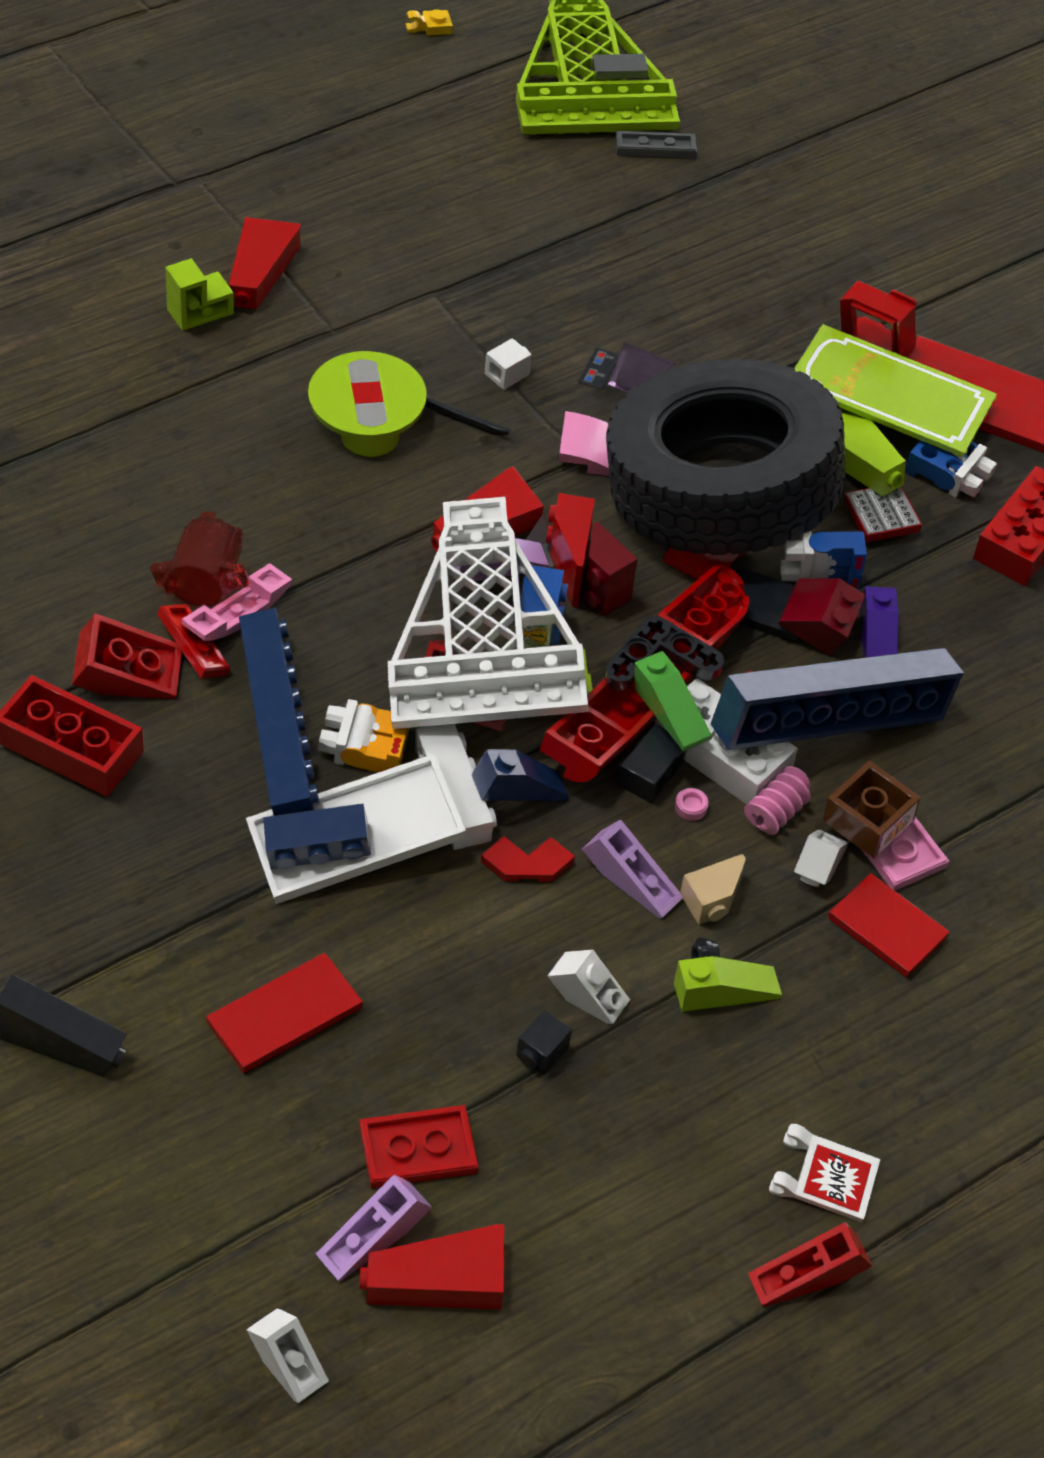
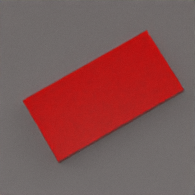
M918 335L915 348L906 358L997 394L996 401L993 402L979 430L1044 453V380Z

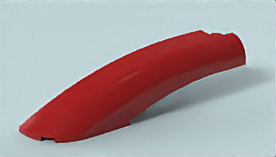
M720 560L657 616L668 620L718 650L746 615L749 606V596H746L743 590L744 582L739 575ZM656 630L655 632H651V631H650V635H649L648 641L651 642V638L653 637V635H654L655 633H657V632H658V633H661V631H659V630ZM678 643L673 646L679 653H687L691 650L684 643ZM634 648L629 651L630 655L635 658L646 656V652L640 648ZM672 662L687 686L696 675ZM625 664L624 669L619 674L615 673L614 675L617 677L621 674L625 675L627 665ZM604 678L587 695L588 712L566 714L546 731L540 751L566 767L563 777L575 782L591 780L656 719L654 713L636 692L635 682L628 689L620 691L610 688Z

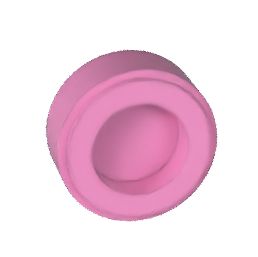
M695 788L683 789L676 797L675 811L685 820H700L707 813L708 798L701 790Z

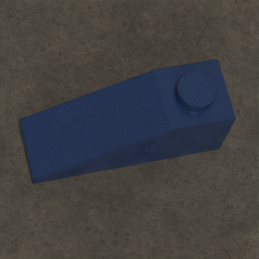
M486 749L471 774L481 800L567 801L569 797L558 771L517 750Z

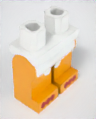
M348 699L346 708L329 705L325 726L340 730L339 732L322 729L318 750L334 754V764L344 766V763L352 767L378 773L401 765L410 728L393 729L391 711L377 709L370 704H358V701Z

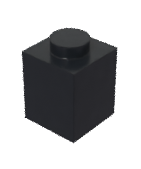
M543 1010L518 1038L516 1056L527 1068L535 1069L545 1075L568 1050L572 1029Z

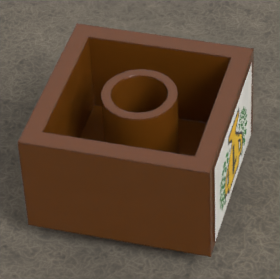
M868 760L828 797L823 821L872 858H875L914 822L921 797Z

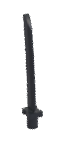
M426 396L424 407L494 435L504 436L510 433V429L473 416Z

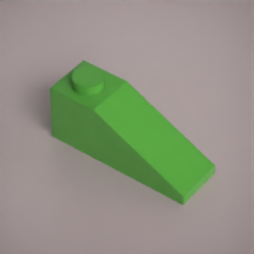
M661 651L635 662L636 692L683 752L712 740V734L680 672L665 653Z

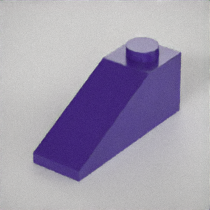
M865 586L864 594L866 595L859 609L863 658L898 654V603L896 588Z

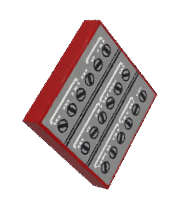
M902 486L883 497L870 488L844 494L843 501L858 530L864 532L865 543L921 531L922 523Z

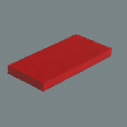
M323 953L206 1016V1023L244 1074L362 1009L363 1001L326 953Z

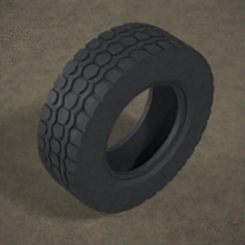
M716 359L706 360L703 363L701 361L690 363L684 367H675L669 369L666 373L662 372L653 376L651 380H645L637 385L636 389L633 388L625 395V399L622 398L616 405L608 421L606 446L611 495L615 507L625 523L627 522L628 526L634 531H639L641 536L650 541L653 539L655 543L665 547L671 546L675 550L683 552L688 550L691 553L704 555L706 553H711V555L732 553V555L744 554L747 551L757 552L766 550L770 546L773 548L785 544L787 540L792 541L803 536L804 532L808 533L817 527L818 522L822 523L829 516V513L834 510L843 492L845 483V432L839 404L835 397L833 398V394L826 387H823V384L814 378L811 379L809 375L801 371L796 372L794 368L785 365L778 366L777 363L767 361L763 363L760 360L745 359V361L740 359H726L722 361ZM720 443H745L772 451L771 454L757 461L731 467L701 466L680 459L683 455L695 449Z

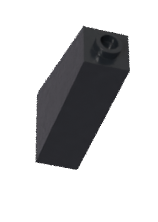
M14 974L11 975L0 994L1 1040L103 1077L106 1075L110 1065L115 1068L119 1066L127 1051L126 1048L121 1046L127 1035L126 1033Z

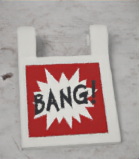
M791 1124L783 1140L785 1146L793 1149L807 1150L800 1177L797 1181L785 1172H776L770 1183V1193L780 1197H793L862 1223L880 1159L813 1135L798 1124Z

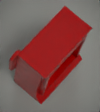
M857 281L840 299L841 332L907 357L916 346L915 307L917 302L914 298L896 290H891L888 294L861 281ZM856 309L890 324L891 330L865 316L857 318Z

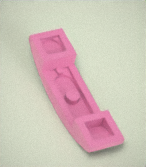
M269 563L248 577L245 588L212 609L203 605L184 617L182 624L204 641L216 640L231 635L241 629L239 616L269 609L292 584V579Z

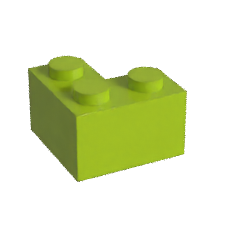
M192 258L165 267L167 310L182 331L234 314V293L219 272L204 276Z

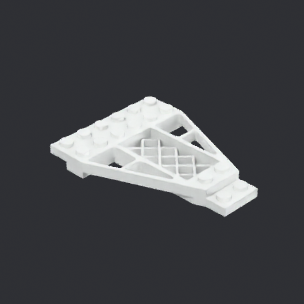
M505 497L443 502L444 529L439 538L438 551L392 660L388 661L392 728L401 729L588 712L583 646L577 641L515 540V533L507 522ZM489 563H503L496 571L487 566ZM471 565L464 574L455 569L456 566ZM510 569L512 582L503 577ZM479 571L488 577L481 585L472 580ZM520 573L527 576L547 611L526 613L521 610L518 578ZM449 575L456 579L450 587ZM441 581L444 617L438 621L419 622L435 583ZM495 583L505 588L498 596L488 591ZM464 585L473 591L466 599L456 594ZM512 594L514 608L505 602ZM480 597L490 602L482 611L473 605ZM450 600L458 605L452 612ZM498 608L507 614L500 622L490 617ZM466 611L475 616L468 625L458 620ZM514 620L516 634L507 628ZM482 623L492 628L484 637L475 631ZM556 624L568 644L524 649L523 629L526 626ZM452 626L460 631L454 638L452 637ZM500 634L509 640L502 648L492 643ZM445 635L446 656L404 659L413 636ZM467 637L477 643L469 652L460 646Z

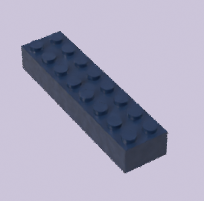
M945 648L728 675L710 724L727 750L941 721L944 720L964 672Z

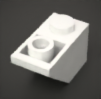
M594 950L565 952L548 974L549 979L567 1002L607 1024H613L630 1001Z

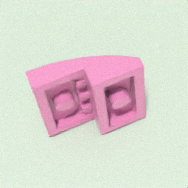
M566 411L559 461L588 465V474L609 476L606 446L608 423L587 415Z

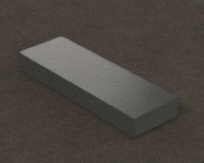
M616 131L617 156L696 158L697 155L695 134Z

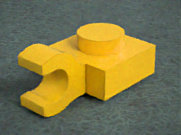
M414 10L407 12L408 20L415 21L413 23H406L409 33L426 31L427 36L452 34L453 25L448 10L423 11L422 15Z

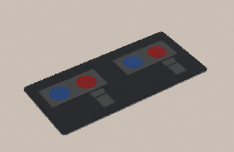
M596 347L579 382L602 389L619 354Z

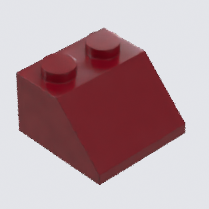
M599 522L594 523L592 528L584 598L590 607L595 608L602 616H605L632 600L638 559Z
M799 578L778 624L831 656L848 638L866 594L840 578Z

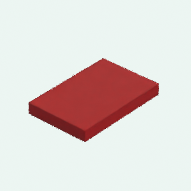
M872 873L843 898L828 915V919L906 978L948 938L950 933Z
M466 1105L359 1119V1129L370 1189L382 1187L393 1175L399 1176L410 1183L478 1174L479 1167Z

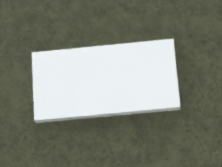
M435 753L318 793L320 804L314 805L315 810L364 803L370 836L371 855L362 856L355 860H333L324 864L298 865L290 869H271L265 849L263 817L274 816L272 809L246 818L276 904L468 838Z

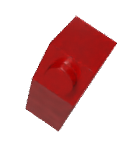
M844 1222L749 1272L748 1275L761 1305L767 1307L840 1284L873 1266L858 1234Z

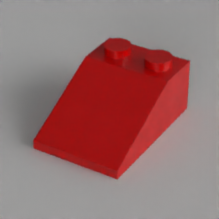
M559 493L557 505L550 506L548 523H553L554 525H548L546 543L551 544L550 558L555 569L564 570L563 583L568 584L567 597L572 607H578L590 541L595 499Z
M95 613L79 634L72 685L101 695L174 699L177 695L182 650L174 641Z

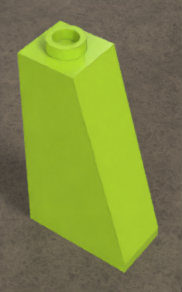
M842 408L841 413L845 432V472L882 497L903 486L905 480V460L870 419Z

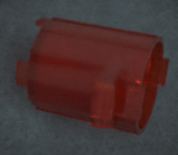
M201 512L199 518L192 519L185 526L173 560L154 563L150 567L157 586H164L167 595L173 592L176 597L190 605H218L225 596H229L230 590L246 588L250 584L244 565L237 564L243 548V532L240 527L235 529L234 526L221 519H216L215 512Z

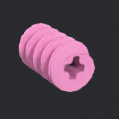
M787 766L749 804L744 806V813L747 819L764 833L775 835L779 831V827H783L787 820L795 816V812L803 808V804H807L810 801L811 794L809 789L811 784L809 778L799 768Z

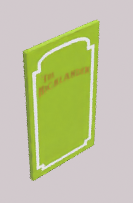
M824 324L819 328V331L794 368L796 372L801 371L809 375L811 379L814 378L823 384V387H826L833 394V398L835 397L840 408L961 457H964L967 453V449L993 402L996 401L997 396L994 392Z

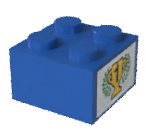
M531 565L564 618L566 605L560 604V602H566L568 584L563 583L564 570ZM525 575L520 596L521 610L526 613L547 611ZM556 624L526 626L523 629L524 649L559 646L561 632L556 627Z

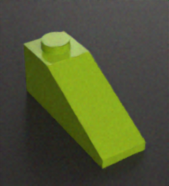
M714 956L678 961L674 986L682 1012L781 999L782 997L774 966Z

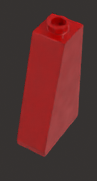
M245 217L228 285L234 293V307L256 310L259 308L299 251L301 246V224Z
M514 466L506 469L465 499L505 497L507 522L514 531L515 537L531 531L544 510V505ZM444 515L437 519L433 526L431 544L436 553L439 548V538L444 529Z
M504 1224L491 1225L369 1253L368 1267H360L359 1290H367L366 1304L501 1310L504 1293Z

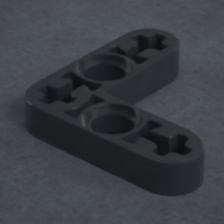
M652 616L642 622L609 661L606 667L605 681L614 690L622 691L628 689L635 682L634 663L661 651L672 662L703 680H714L722 672L724 658L718 650L659 616ZM656 630L661 631V633H658V632H657V633H655V634L653 635V637L651 638V642L648 641L649 635H650V631H651V632H655ZM678 643H684L691 650L687 653H679L673 646ZM634 648H640L646 652V656L635 658L630 655L629 651ZM710 661L714 663V665L710 664L708 667L703 665V663L707 664ZM626 664V674H621L619 677L615 676L614 674H619Z

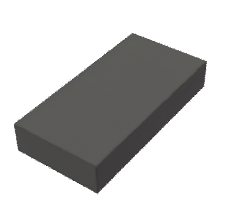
M645 54L593 55L592 57L595 79L647 78L648 76Z

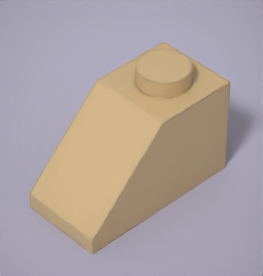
M743 854L684 875L680 893L698 925L708 921H718L729 913L744 870L746 858Z

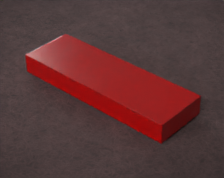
M188 605L160 606L157 613L158 617L199 677L204 679L227 676L231 667L213 641H204L182 624V619L192 613Z

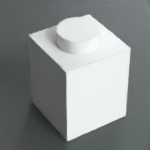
M512 338L486 353L485 375L505 390L529 376L531 353Z

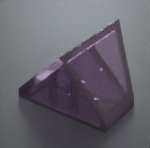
M624 342L610 376L609 385L630 392L633 388L636 389L640 383L647 379L651 380L653 376L666 371L676 363Z

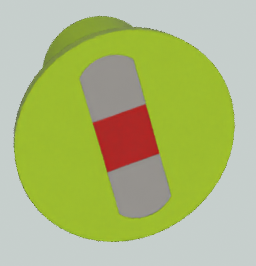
M372 351L351 352L330 359L316 370L310 380L308 389L310 405L317 419L331 431L340 434L341 440L347 449L355 454L366 457L387 454L397 446L400 433L408 430L420 418L427 395L423 379L412 366L392 355Z

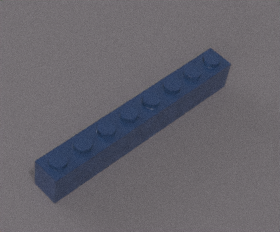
M276 608L239 616L273 815L315 810L314 805L320 804L316 784L310 785V780L315 779V773L311 759L306 760L305 755H310L311 751L307 735L301 736V731L306 730L303 712H297L296 709L297 707H302L298 688L292 687V684H296L298 681L294 664L288 665V661L294 659L290 642H284L285 638H289L286 620H279Z

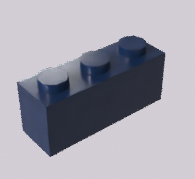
M364 803L263 817L265 849L271 869H290L298 865L324 864L328 861L340 859L355 860L362 856L371 855L369 826Z

